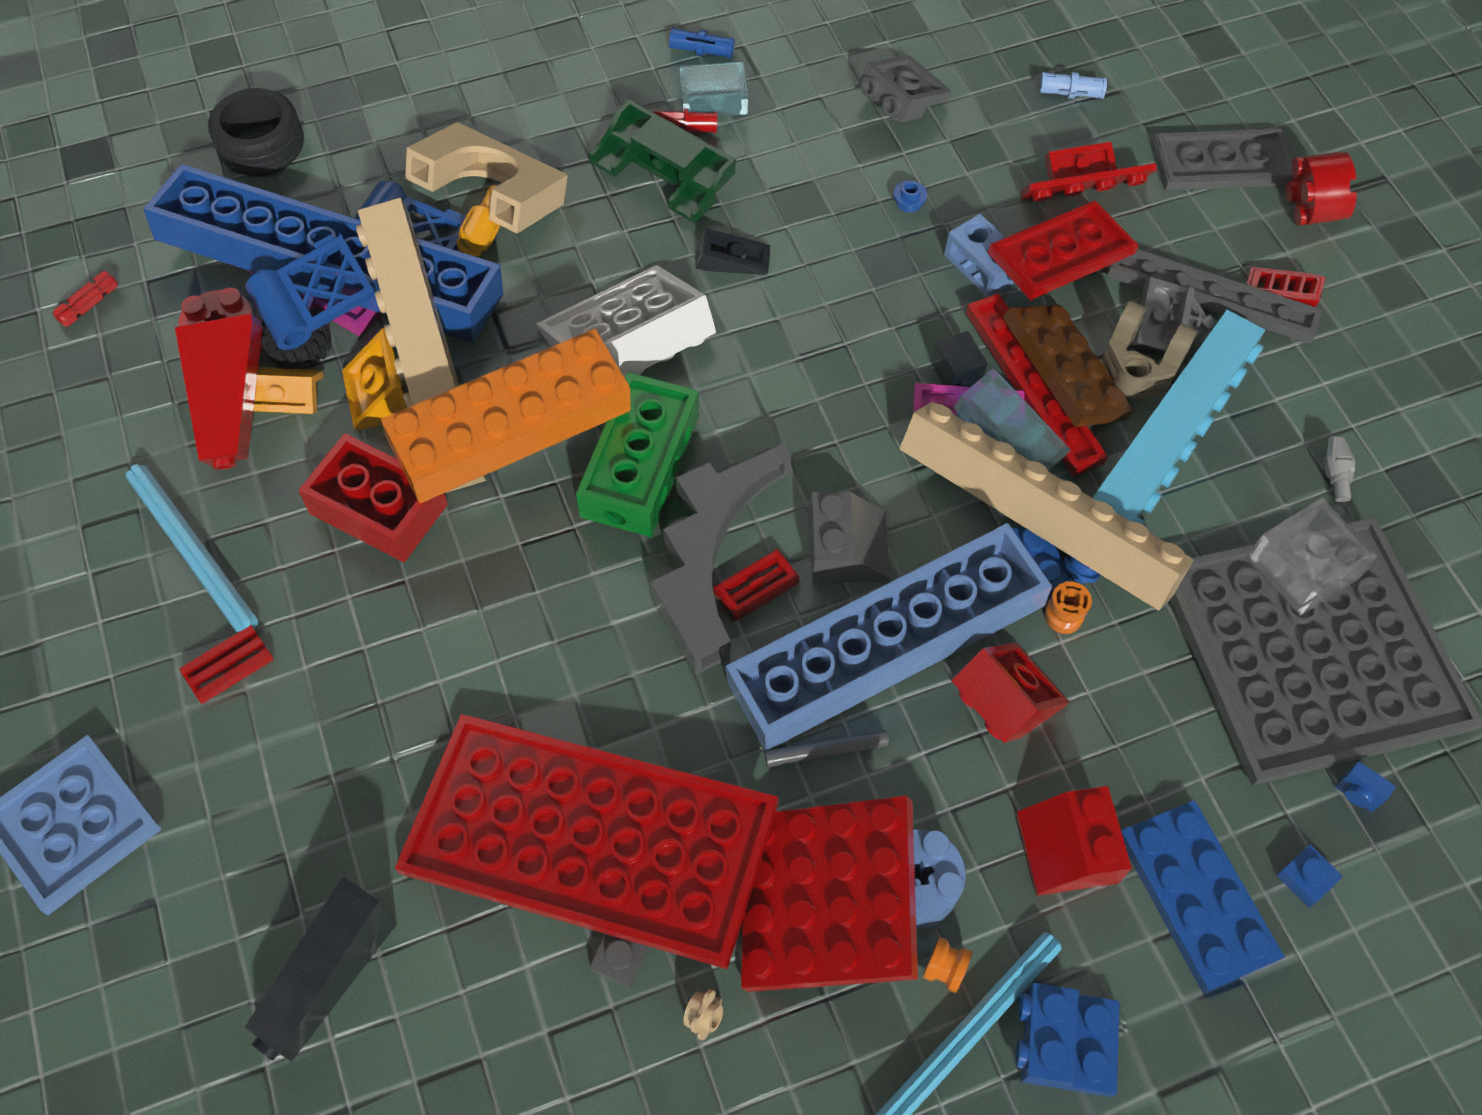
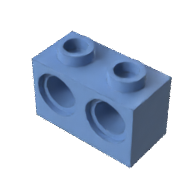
M978 214L949 232L944 256L987 297L1001 292L1014 283L987 253L991 243L1006 238L994 224L989 223L981 214Z

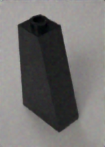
M346 877L340 880L246 1024L245 1028L257 1036L251 1044L254 1048L272 1061H274L278 1054H281L291 1062L294 1060L397 925L379 900Z

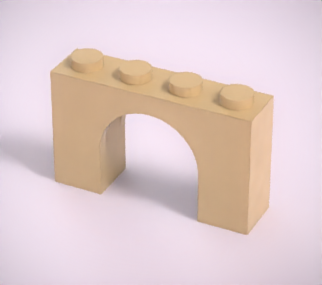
M459 122L407 147L405 179L432 192L455 179L468 176L485 177L501 182L502 184L492 189L489 220L517 234L564 205L567 174Z

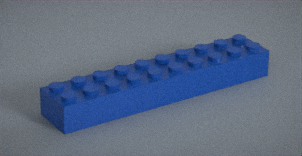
M183 164L176 169L143 208L154 240L252 272L259 269L278 270L315 249L313 244L331 234L335 238L342 235L374 291H380L377 279L372 280L367 269L365 259L371 257L368 246H362L356 230V226L361 224L360 220ZM417 238L444 334L474 343L503 296L501 265ZM339 250L328 256L325 266L341 269L345 257L343 251ZM350 266L349 271L354 272L353 268ZM302 270L290 278L295 285L308 287L313 272ZM322 274L317 289L332 292L337 277ZM346 279L341 294L352 296L363 290L364 287L360 281ZM376 297L359 305L360 307L381 313Z

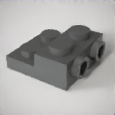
M910 55L867 63L858 84L864 96L879 103L886 115L901 123L922 118L928 106L947 102L952 93V90Z

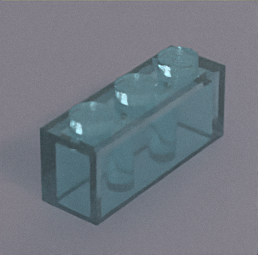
M994 368L962 394L954 407L960 419L978 425L982 428L983 433L997 441L1011 445L1015 452L1030 461L1041 463L1047 468L1048 472L1071 451Z

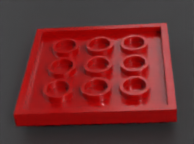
M906 795L777 811L743 918L741 988L748 992L918 980L912 800Z

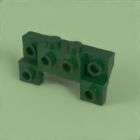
M630 99L616 111L608 130L600 142L589 152L590 163L614 177L622 172L631 162H634L677 187L678 189L668 199V208L694 224L715 204V194L735 174L736 159Z

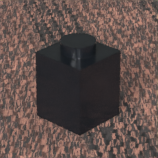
M969 331L936 341L931 364L943 385L979 387L982 385L988 363Z

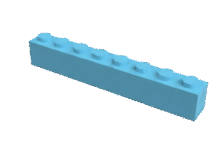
M1226 310L1093 496V499L1109 504L1119 515L1129 521L1138 522L1143 525L1144 521L1139 519L1143 511L1151 514L1162 497V494L1157 492L1161 485L1167 488L1171 485L1180 470L1175 465L1179 459L1186 463L1198 444L1192 440L1196 435L1204 437L1215 419L1210 416L1212 411L1221 412L1231 396V393L1227 392L1228 388L1231 386L1236 389L1248 371L1243 366L1246 362L1253 365L1264 346L1260 345L1259 341L1265 329Z

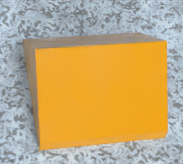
M384 328L342 370L353 428L357 430L382 425L380 419L407 408L403 396L406 393L404 383L399 379L394 365V359H397L395 348L390 346Z

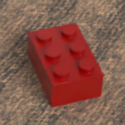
M346 433L341 436L298 490L310 515L405 563L448 505L445 493L419 504L396 458Z

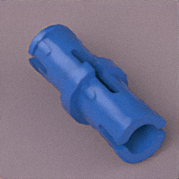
M673 27L671 29L669 37L670 49L696 52L697 56L702 57L704 54L727 57L728 59H731L733 56L735 39L732 37L709 35L706 30H700L698 33Z

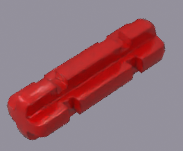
M101 271L92 278L94 280L92 284L87 282L66 299L68 302L66 305L61 303L53 310L52 314L55 319L64 327H69L76 322L78 314L83 316L104 299V293L109 295L117 288L118 284L111 274Z

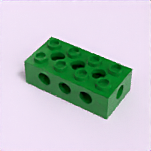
M627 372L625 380L630 386L631 411L606 422L577 490L576 498L580 518L652 538L699 418V391Z

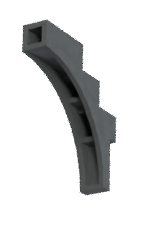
M784 443L774 448H765L754 457L742 463H732L718 474L709 462L700 467H691L684 471L681 476L676 477L677 498L689 517L677 518L668 527L663 529L664 548L677 569H668L657 575L650 582V590L653 604L695 675L730 658L731 641L718 615L712 589V576L717 553L729 527L743 508L765 488L790 474L791 453Z

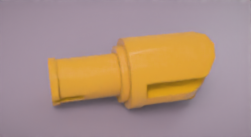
M495 185L489 187L480 206L470 208L460 226L459 238L457 239L459 252L475 257L480 256L483 251L490 247L499 231L500 225L489 220L492 189L496 187Z

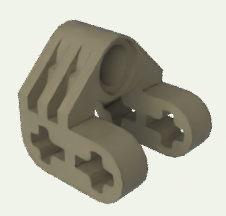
M1132 300L1126 305L1101 362L1105 365L1107 373L1116 386L1125 394L1127 401L1165 396L1198 330L1181 323L1161 363L1157 365L1149 357L1136 351H1128L1147 310V307Z

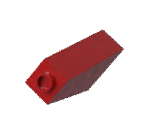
M251 313L175 327L198 460L213 466L214 470L233 468L237 466L236 461L248 459L262 338L261 321Z

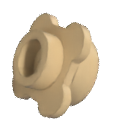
M709 989L706 993L696 992L688 1002L684 1013V1025L690 1028L691 1032L698 1033L697 1038L702 1041L707 1038L710 1032L712 1033L718 1028L723 1016L722 999L715 997L716 992L712 989Z

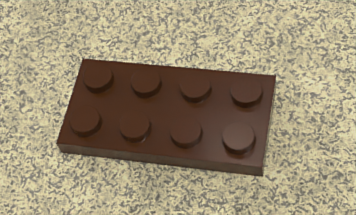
M1061 305L1009 308L1003 316L1004 321L1074 427L1126 421L1133 414L1134 410L1127 402L1125 394L1116 386L1107 373L1105 365L1096 357L1088 345L1087 339L1079 332L1070 319L1069 313Z

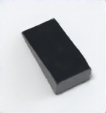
M705 228L698 243L696 269L713 272L767 275L770 245Z

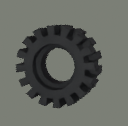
M311 307L309 309L313 317L320 313L315 307L312 310ZM262 320L261 322L263 325L261 341L272 363L275 362L279 368H283L286 365V368L295 369V366H299V369H306L305 364L308 363L315 367L318 365L316 358L324 360L327 357L325 350L330 351L331 349L330 341L332 340L326 324L314 330L311 337L303 345L290 350H282L278 348L264 321Z

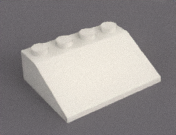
M658 265L536 323L538 330L551 347L596 329L624 378L627 372L640 375L644 369L658 362L670 360L674 357L675 353L689 346H697L704 342L705 338L716 333L706 295Z

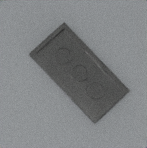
M1282 128L1155 133L1152 140L1165 191L1286 186L1287 182L1292 181L1293 160Z

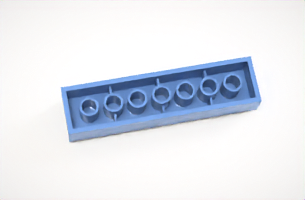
M1006 523L726 665L727 684L765 751H768L1045 606L1052 585L1010 525Z

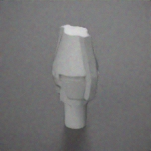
M1331 436L1328 439L1324 469L1328 479H1330V484L1334 485L1335 501L1347 502L1351 500L1350 484L1353 482L1355 458L1344 437Z

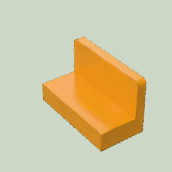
M258 367L253 411L314 414L317 412L316 382L324 378L323 370Z

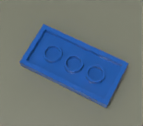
M1195 800L1121 830L1128 856L1203 995L1285 958Z

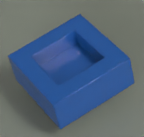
M1357 761L1341 776L1335 788L1345 794L1352 804L1365 808L1372 813L1389 799L1396 786Z
M1308 845L1276 875L1309 908L1343 877L1311 845Z

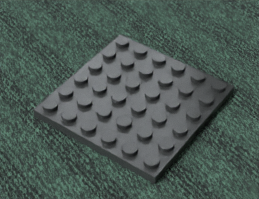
M1375 517L1192 558L1194 559L1175 594L1170 599L1252 786L1475 731L1482 726V718Z

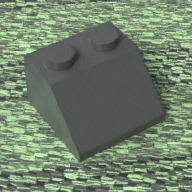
M812 492L809 511L812 582H889L885 511L852 492Z

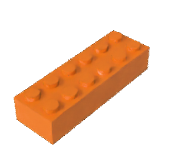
M593 329L380 420L387 441L419 504L631 411L630 386L597 330Z

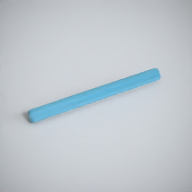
M132 465L131 469L126 472V479L234 630L238 633L250 625L255 628L258 625L257 618L145 465Z
M1047 932L1042 933L876 1115H912L1061 951L1062 946L1059 941Z

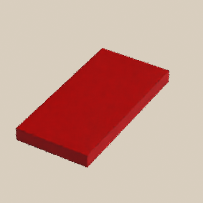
M1094 200L991 243L987 253L1022 292L1032 300L1134 255L1139 245Z

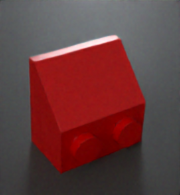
M1017 642L983 648L951 680L958 688L961 700L980 714L985 720L984 724L988 732L995 738L1002 740L1003 743L1022 738L1069 703Z
M1108 786L1067 791L1017 811L1015 814L1036 896L1119 884L1132 869Z

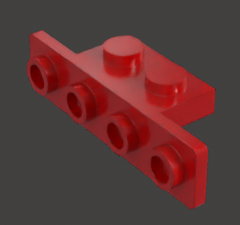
M1112 141L1050 151L1045 155L1049 181L1029 184L1020 194L1021 199L1032 198L1033 202H1041L1051 199L1053 194L1064 193L1065 197H1071L1084 193V189L1095 187L1096 192H1102L1115 188L1118 183L1127 182L1128 187L1146 183L1148 181L1147 177L1157 171L1156 163L1117 169Z

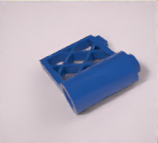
M379 181L360 208L363 209L401 197L408 212L414 211L423 215L426 219L424 222L412 224L415 233L430 230L434 240L427 242L452 250H457L458 232L466 217L447 208L446 212L407 197L404 189L394 181ZM357 213L354 219L360 220L359 214ZM450 226L457 230L452 236L439 238L435 228Z
M331 234L313 244L315 247L313 251L278 270H256L246 282V291L278 348L290 350L303 345L311 337L314 330L375 297L373 287L342 235L335 238ZM339 250L343 251L345 257L341 269L325 266L328 256ZM350 266L353 268L354 272L349 271ZM302 270L313 272L308 287L295 285L290 277ZM322 274L337 277L332 292L317 289ZM346 279L360 281L364 287L363 290L352 296L341 294ZM300 294H305L304 299H302ZM313 297L329 299L327 309L313 317L309 311Z

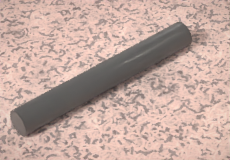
M886 730L765 751V761L767 768L886 747L889 746V740Z

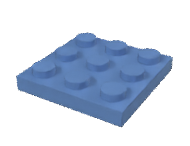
M89 735L83 737L0 797V854L41 912L46 915H50L162 830Z

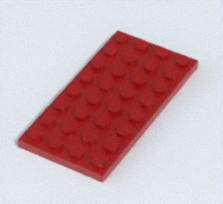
M461 714L394 869L404 876L728 969L779 800L777 796Z

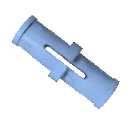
M1042 72L1039 93L1067 95V98L1074 99L1075 96L1104 99L1107 78L1079 76L1078 72H1071L1070 75Z

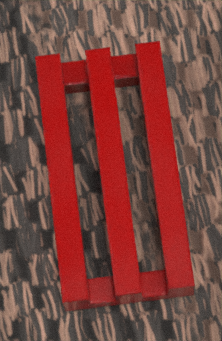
M776 549L714 586L713 593L717 599L720 598L722 600L723 607L731 612V617L736 622L797 585L800 577L780 551ZM776 563L779 565L778 568L774 569L770 573L766 574L763 577L761 576L757 578L756 580L752 581L750 585L746 586L745 588L741 589L731 596L729 595L728 592L742 585L746 581L750 580L751 578L755 577L756 575L760 574L761 572L765 571L766 569L770 568ZM784 575H787V576L783 577L782 579L778 580L777 582H775L774 584L770 585L769 587L765 588L764 590L760 591L759 593L755 594V595L752 596L751 598H749V599H747L746 601L742 602L741 604L737 605V604L740 603L741 601L745 600V599L748 598L749 596L753 595L754 593H756V592H758L759 590L763 589L764 587L768 586V585L771 584L772 582L776 581L777 579L781 578V577L784 576Z
M250 625L179 668V671L199 702L204 704L274 659ZM257 650L259 651L258 654L254 655L250 659L235 667L237 665V662L249 656L253 652ZM221 672L225 673L224 675L220 676L219 678L215 679L211 683L201 688V684L205 683L206 681L210 680L211 678H213Z

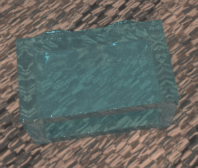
M744 62L679 66L682 111H684V108H688V112H717V116L747 114L748 86Z

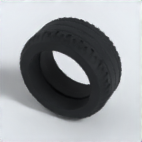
M250 88L234 92L221 100L209 116L208 131L218 157L229 169L243 175L261 176L280 171L298 157L303 147L304 134L295 107L289 99L273 90ZM254 126H277L273 131L259 138H236L243 131Z

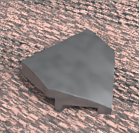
M1150 277L1145 281L1140 304L1147 307V310L1133 340L1132 347L1165 354L1181 323L1198 330L1196 337L1215 326L1216 323L1211 315L1206 316L1194 297L1195 289L1193 286L1186 290L1184 286Z

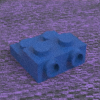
M1033 983L1026 993H1021L1018 1004V1020L1025 1022L1024 1040L1018 1039L1015 1051L1016 1068H1022L1021 1082L1109 1097L1117 1095L1120 1001L1080 995L1077 989Z

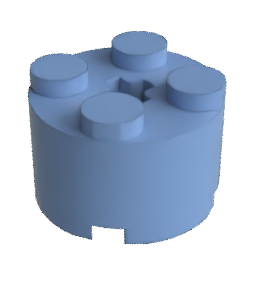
M917 829L913 830L915 874L919 878L926 880L925 885H921L919 879H915L916 930H922L940 924L951 913L963 892L966 871L959 851L944 833Z

